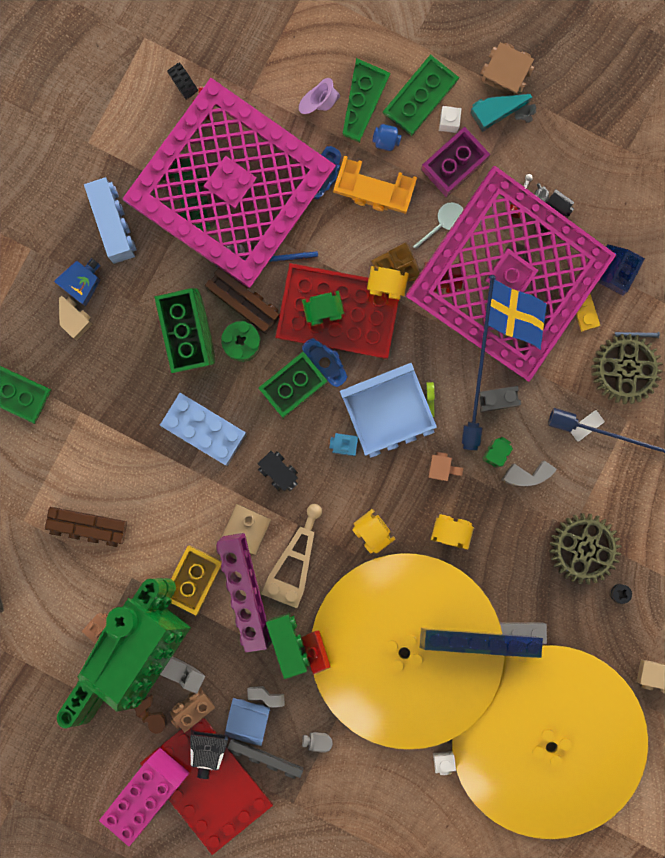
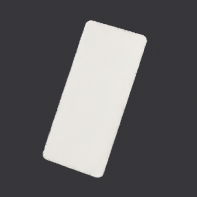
M595 410L579 423L597 428L605 421ZM577 427L576 430L572 429L571 434L579 442L592 431Z

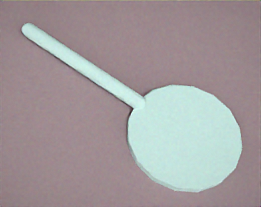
M454 202L444 204L439 209L437 215L440 224L416 243L413 248H418L441 227L450 230L464 210L463 207Z

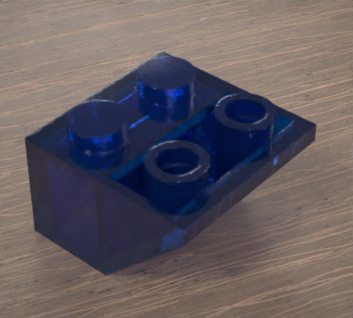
M607 244L606 247L614 252L616 256L598 283L623 296L628 292L645 258L628 249Z

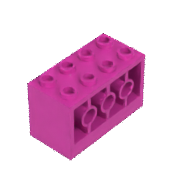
M159 748L143 764L99 821L127 846H130L189 775V772Z

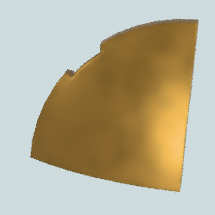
M407 241L371 260L377 270L379 267L398 270L403 276L405 272L409 273L407 282L415 281L420 275V270Z

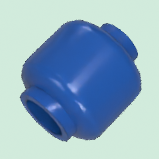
M381 124L379 128H375L372 142L375 143L376 148L393 151L395 146H399L401 135H398L397 127Z

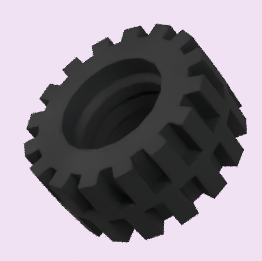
M180 62L167 70L185 99L198 92L196 85Z

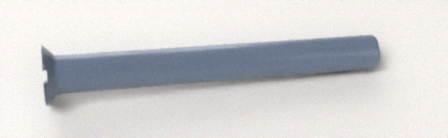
M615 332L616 337H619L621 334L627 337L628 334H631L632 337L639 335V337L659 339L660 336L659 332Z

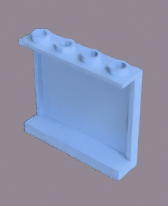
M412 363L340 391L365 456L369 455L372 458L381 454L380 450L387 448L389 451L399 447L398 443L405 441L407 444L417 440V435L423 434L425 437L435 433L434 429L437 426Z

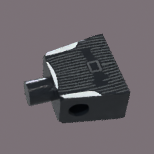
M191 730V766L198 768V778L209 779L210 769H219L227 746L228 735Z

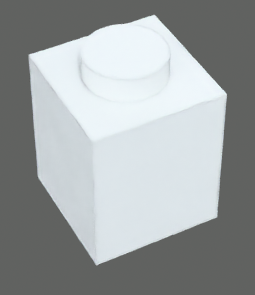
M442 106L439 131L458 133L462 108Z

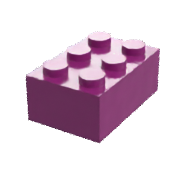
M463 127L422 164L421 171L447 198L487 162L491 154L466 127Z

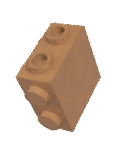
M500 42L497 48L493 47L489 55L492 59L489 64L485 63L480 73L483 75L481 81L510 96L517 95V93L521 94L526 85L523 82L525 77H530L534 66H532L534 59L531 58L530 54L523 51L519 52L512 45Z

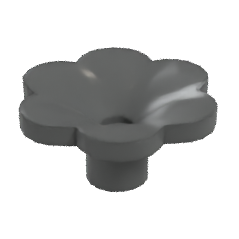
M524 105L521 109L515 111V119L525 120L526 123L533 120L531 115L536 113V105Z

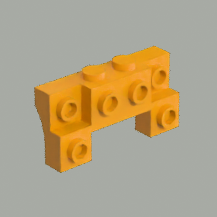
M344 156L333 193L352 198L351 200H354L355 204L365 206V204L371 205L373 209L378 211L391 209L404 214L407 213L417 177H407L399 172L395 184L359 174L362 161L356 162Z

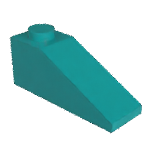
M531 94L492 97L484 101L480 99L472 105L470 114L483 132L530 103L532 96Z

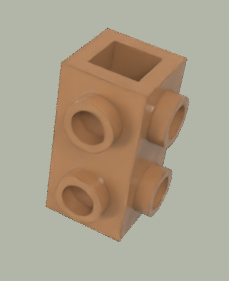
M200 687L197 694L191 692L183 702L174 705L172 711H170L173 718L171 722L176 729L181 728L185 733L215 709V706Z

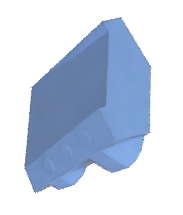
M233 698L225 735L233 739L262 746L270 708L264 704H254L246 700Z

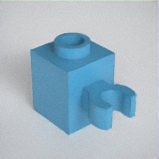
M335 433V437H331L329 448L333 449L335 454L355 456L358 436Z

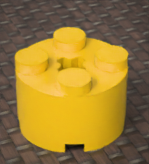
M371 266L367 290H370L371 295L382 296V293L389 294V298L400 300L401 296H405L409 273L405 272L403 276L398 270L382 267L375 271V267Z
M373 509L353 523L355 527L352 530L358 538L362 537L366 542L364 546L370 554L373 552L377 554L392 543L395 537L390 538V529L379 515L374 516L372 514L375 512Z
M439 514V518L436 517L431 540L468 550L474 527H472V523L469 521L458 519L455 522L454 518Z

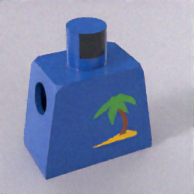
M92 258L85 267L76 261L56 278L54 282L86 307L100 283V279L94 275L100 264Z

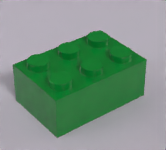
M302 352L258 389L284 419L328 384V381L307 355Z
M290 613L268 619L266 625L284 679L307 672V666L310 663L307 654L302 653L301 648L304 644L301 635H297L295 631L298 627L295 616H290Z

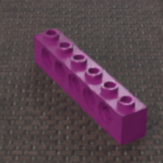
M245 533L223 536L217 541L216 549L222 560L221 569L226 576V588L231 595V608L235 611L236 615L235 623L240 630V643L244 646L245 652L266 650L272 644V640L266 625L267 619ZM230 553L235 554L237 559L232 558ZM235 571L239 572L242 578L238 577ZM240 590H243L246 593V596L242 595L240 593ZM245 608L248 609L251 612V614L246 613ZM249 627L254 628L256 632H252Z

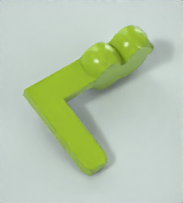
M426 382L427 404L434 417V382Z

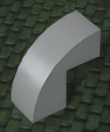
M541 461L533 475H531L516 464H512L502 478V481L514 486H532L550 478L557 469L546 461Z
M173 656L160 674L163 677L178 682L184 689L196 694L205 678V675L199 670Z

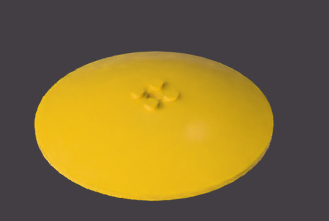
M400 553L367 561L351 570L334 585L325 597L316 615L312 632L319 630L331 667L314 674L319 692L332 713L345 726L373 743L396 749H422L447 742L469 729L483 715L499 687L504 665V640L495 609L482 589L469 576L440 559L420 554ZM406 647L410 650L408 658L400 656L399 651L401 648Z
M542 645L520 649L504 656L503 672L493 700L483 715L469 729L452 739V751L455 758L456 771L462 786L474 804L495 823L517 834L540 839H561L581 835L603 825L626 805L643 776L648 754V733L645 717L638 699L626 681L612 667L597 657L581 650L557 645ZM549 742H554L557 744V748L555 751L550 752L546 750V745Z

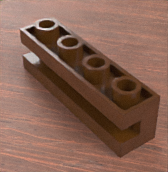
M218 268L214 273V277L205 284L206 289L264 334H267L279 319L280 315L277 313L279 310L271 303L269 305L262 301L264 298L257 292L251 293L247 290L248 287L241 282H237L231 275Z

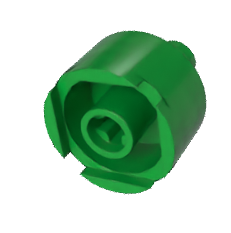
M339 291L335 292V296H332L330 292L310 297V302H306V299H303L302 304L307 323L311 322V326L322 324V319L330 318V321L341 319V315L345 313Z
M238 321L226 327L221 336V344L229 358L239 362H247L258 354L261 339L253 325L245 321ZM239 338H241L242 340H243V339H246V340L244 341L245 345H243V346H241V344H238V345H237L238 339H239Z

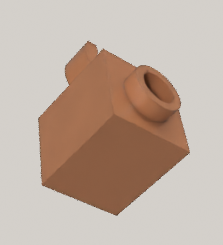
M436 452V455H431L428 478L448 481L449 474L462 476L463 468L450 466L452 458L447 457L448 454Z
M98 613L82 630L95 644L106 626V618L108 616L106 613Z

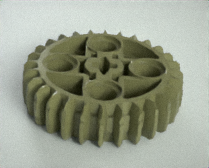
M621 334L619 340L614 336L612 337L613 343L608 339L605 342L607 347L602 344L600 345L602 351L597 350L595 352L599 358L595 357L592 359V361L597 362V364L591 366V368L596 369V372L591 375L597 376L593 383H600L597 390L603 388L602 395L610 394L608 400L616 397L615 403L622 399V404L625 405L629 399L630 404H634L635 399L637 402L642 401L641 396L647 399L649 397L647 392L653 394L654 390L651 387L657 388L659 386L655 381L662 379L657 374L663 373V370L658 369L663 363L656 361L661 356H654L657 349L650 350L652 343L644 344L646 338L638 341L639 335L632 339V335L628 334L625 339L624 334ZM625 346H630V347H631V349H632V354H631V355H627V354L625 353V351H624V347H625ZM619 347L617 359L606 358L611 350ZM639 349L647 356L649 361L638 360ZM605 363H609L612 366L610 373L604 370ZM627 366V368H629L632 371L627 373V371L623 370L622 368ZM643 366H647L650 369L648 376L643 374ZM605 377L616 378L615 389L607 383ZM637 380H648L643 388L636 391ZM623 383L629 385L630 390L628 393L622 391Z
M584 513L580 514V519H578L577 515H573V521L570 518H566L568 524L560 522L562 529L555 528L558 535L551 536L556 539L555 542L549 543L554 546V549L549 550V552L555 553L551 560H557L554 567L560 566L561 568L558 572L560 574L566 572L564 576L566 579L571 575V582H575L578 578L579 584H582L584 579L588 585L590 584V579L594 583H598L597 577L605 580L603 574L605 573L610 576L611 573L608 569L615 570L616 567L612 565L613 562L619 563L615 556H619L621 553L616 552V549L622 546L615 543L620 538L613 537L617 531H610L612 524L605 526L606 519L599 522L600 516L598 515L595 516L594 520L592 519V514H588L587 518H585ZM584 524L579 536L567 533L573 527ZM591 525L596 528L594 536L588 534V528ZM602 532L608 540L609 548L598 544ZM566 536H569L572 541L569 547L563 545V539ZM587 545L589 551L584 552V550L581 549V547ZM561 549L573 553L568 565L562 557ZM603 550L607 553L605 561L599 559V554ZM578 561L583 565L580 572L574 570V564ZM591 561L603 565L598 570L587 573Z

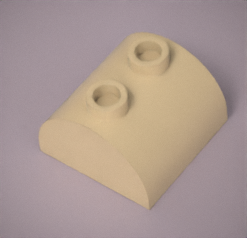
M236 504L222 537L245 533L249 552L256 555L272 519Z

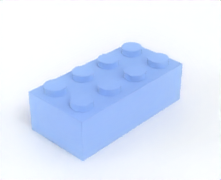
M105 177L84 184L108 258L115 264L135 257L134 251L137 249L131 236H128V233H131L125 218H122L125 213L119 200H116L119 195L113 182H109Z
M179 393L160 424L161 427L228 466L247 435L243 430L182 393Z

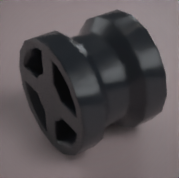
M616 584L611 588L610 596L614 602L625 604L631 600L632 591L626 585Z

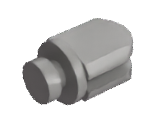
M313 732L310 733L309 737L308 735H303L302 747H307L308 745V749L312 752H328L333 745L331 737L326 733Z

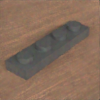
M232 738L228 746L232 754L242 756L243 754L248 756L251 762L257 764L260 762L267 764L266 767L273 771L282 770L290 778H300L302 775L303 767Z

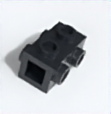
M271 450L257 463L260 466L258 470L265 478L269 475L274 480L271 484L278 491L281 489L284 492L287 489L291 491L298 485L296 482L299 479L296 476L298 472L291 465L287 467L282 462L285 458L278 451L273 453Z

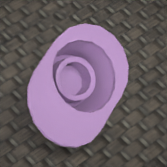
M323 79L302 98L299 104L301 114H309L316 109L327 111L332 108L340 98V94L333 87L332 79Z

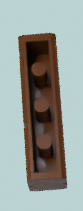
M49 507L45 530H50L49 534L61 536V533L69 534L68 538L80 540L81 536L88 538L87 541L92 543H99V540L107 541L106 545L113 547L124 543L127 521L56 507Z

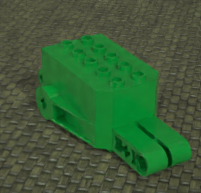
M146 579L132 599L128 598L123 607H116L108 613L106 626L77 676L79 679L78 683L57 714V723L60 727L71 728L88 724L103 702H106L118 712L137 708L145 699L191 629L190 626L167 609L176 591V585L172 579Z

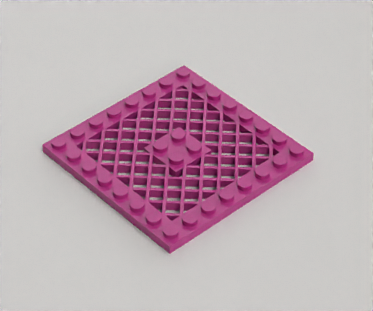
M210 78L122 199L250 289L336 165L220 83ZM222 113L224 121L214 122L212 114ZM226 114L231 116L233 120H227ZM209 115L210 123L203 124ZM238 124L239 132L229 133L228 125ZM242 125L248 128L249 131H243ZM225 126L226 134L216 135L215 127ZM211 128L213 136L203 137L201 129ZM198 130L199 138L192 139ZM254 135L255 143L245 144L244 136ZM257 135L265 140V142H258ZM240 137L242 145L232 146L231 138ZM227 139L228 147L218 148L217 140ZM214 141L215 149L205 151L204 142ZM201 143L202 151L192 152L190 144ZM187 146L189 153L181 154V152ZM269 146L271 154L261 155L260 147ZM273 147L281 151V153H274ZM256 148L257 156L248 157L246 149ZM243 150L244 158L234 160L233 151ZM230 152L231 159L225 156L221 161L220 153ZM216 154L218 162L208 164L206 155ZM203 156L204 164L194 166L193 157ZM285 157L286 165L277 166L275 158ZM190 158L191 166L181 168L179 159ZM289 158L295 161L296 164H290ZM272 159L273 167L263 168L262 160ZM176 161L178 168L170 169L173 163ZM259 161L260 169L250 171L249 162ZM245 163L246 170L238 164ZM217 167L210 176L209 168ZM301 168L302 176L292 177L291 169ZM205 169L207 177L197 179L195 170ZM287 170L289 178L279 180L278 171ZM192 171L193 180L183 181L182 172ZM274 172L276 180L266 182L264 173ZM179 173L180 182L170 183L168 174ZM261 174L262 182L255 183L257 177L254 175ZM165 176L167 184L158 185ZM301 181L295 190L293 182ZM206 182L203 188L207 191L199 192L198 183ZM290 183L291 191L282 193L280 184ZM194 184L196 193L186 194L184 185ZM277 185L278 193L268 195L267 186ZM181 186L183 195L172 196L171 187ZM263 187L265 195L255 197L254 188ZM168 188L169 197L159 198L157 190ZM250 190L252 197L244 198L247 192ZM153 191L155 192V198L151 196ZM210 195L212 204L202 205L200 196ZM214 196L223 202L215 203ZM291 196L284 205L283 197ZM197 197L198 206L188 207L187 199ZM279 198L280 206L271 208L269 199ZM183 199L185 208L175 209L173 201ZM266 200L267 209L258 210L256 201ZM170 201L171 209L162 202ZM253 202L254 211L244 212L243 203ZM240 205L241 213L231 214L230 207L235 210ZM226 206L228 215L217 216L216 207ZM213 208L214 217L204 218L203 210ZM199 210L201 219L190 220L189 212ZM280 211L273 221L272 212ZM186 212L187 220L178 213ZM268 213L270 222L260 223L259 214ZM255 215L257 224L247 225L245 216ZM242 217L243 226L233 227L232 218ZM229 219L230 228L220 229L219 220ZM215 221L217 230L206 231L205 223ZM202 223L203 231L194 226V224ZM270 226L265 234L262 235L261 227ZM258 228L259 237L249 238L248 229ZM244 230L246 239L236 240L234 232ZM231 232L232 241L222 243L221 234ZM218 234L219 242L210 237V235ZM259 241L252 251L250 243ZM247 243L248 252L238 254L237 245ZM233 245L235 253L226 248V246Z
M493 166L405 297L481 349L486 316L484 303L488 301V299L484 300L482 290L489 289V285L482 286L480 276L487 275L484 281L490 284L489 276L495 275V280L509 288L526 294H532L537 297V293L545 291L546 301L543 302L548 307V314L545 315V319H548L544 323L541 350L526 342L527 346L518 348L516 338L510 336L503 337V334L499 331L498 336L489 331L493 330L490 326H488L485 352L530 382L616 254L498 167ZM498 195L503 197L501 199H496ZM504 201L506 212L497 213L496 203ZM509 202L518 209L510 211ZM492 207V214L485 216L489 208ZM520 213L521 223L512 224L511 214ZM525 214L531 217L533 220L526 222ZM506 215L508 225L499 227L498 216ZM493 218L495 228L486 229L485 219ZM479 223H480V224H481V231H476V232H474V230L477 228V226H478ZM535 224L536 234L528 235L526 225ZM540 225H542L548 231L541 233ZM522 226L523 236L515 238L513 228ZM509 229L510 239L501 240L500 230ZM495 231L497 242L488 243L487 233ZM482 234L484 244L475 246L473 235ZM550 235L551 245L543 246L542 236ZM555 236L564 242L556 244ZM537 237L538 247L530 249L529 239ZM469 239L471 247L463 248ZM524 240L525 250L517 251L515 241ZM511 242L512 251L506 248L503 252L502 244ZM498 245L499 255L490 257L489 246ZM565 246L566 256L558 257L557 247ZM570 247L579 253L571 255ZM484 248L486 258L477 259L476 249ZM552 248L553 258L545 260L544 250ZM471 250L473 260L464 262L462 252ZM539 251L540 261L532 262L531 252ZM526 253L527 261L518 255ZM459 256L460 263L452 264L456 257ZM580 257L581 267L573 268L572 258ZM498 259V261L492 268L491 260ZM567 259L568 269L560 271L559 261ZM487 261L488 271L479 273L478 263ZM554 262L555 272L547 273L546 263ZM473 264L475 274L466 275L465 265ZM541 264L542 274L536 275L539 270L533 266ZM460 266L462 276L453 278L451 268ZM581 270L575 278L574 271ZM448 272L449 279L441 280L445 273ZM569 273L570 282L562 284L561 274ZM556 275L557 285L549 287L548 277ZM476 277L477 287L468 289L467 279ZM543 278L545 288L536 289L535 279ZM463 280L464 290L455 292L454 282ZM449 283L451 293L442 294L440 284ZM531 283V290L525 291L528 285ZM570 286L564 294L563 287ZM558 289L559 298L551 300L550 290ZM478 291L479 301L470 302L469 293ZM465 294L466 303L457 305L456 295ZM452 296L453 305L443 298ZM559 302L553 310L552 303ZM480 304L481 314L473 316L471 306ZM467 307L468 315L459 309ZM482 318L483 326L474 319ZM513 339L514 348L505 341Z

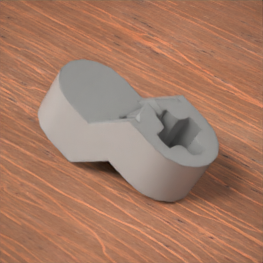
M263 686L247 688L248 700H263L269 708L285 706L284 694H270Z

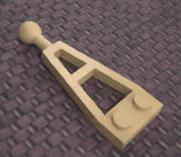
M318 504L308 506V518L304 528L300 526L267 578L261 595L294 608L298 607L305 589L315 533L311 529L315 519L319 518L322 514V509ZM301 534L308 536L305 555L292 550ZM288 555L304 561L299 588L274 578Z

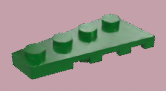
M356 58L343 136L360 143L391 73Z

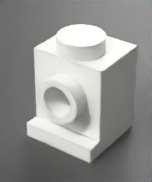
M452 751L433 753L435 773L449 775L452 774L451 771H456L455 758Z

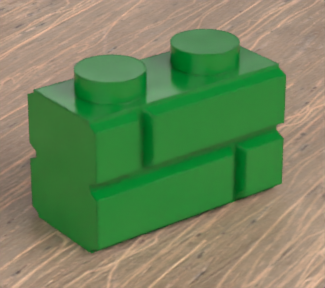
M504 437L492 440L488 450H486L482 457L483 461L495 468L502 467L507 460L506 457L513 450L510 445L511 442Z

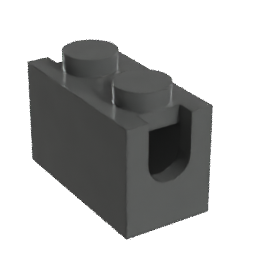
M518 386L480 392V411L487 412L520 406L521 400L518 399Z

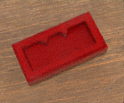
M319 630L301 637L312 673L317 674L331 668Z

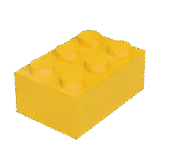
M188 545L171 578L176 585V591L171 598V603L194 615H198L221 570L222 561Z

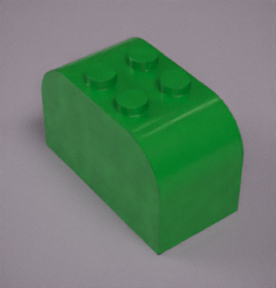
M190 288L154 296L171 373L215 364L214 347L203 299L199 290Z

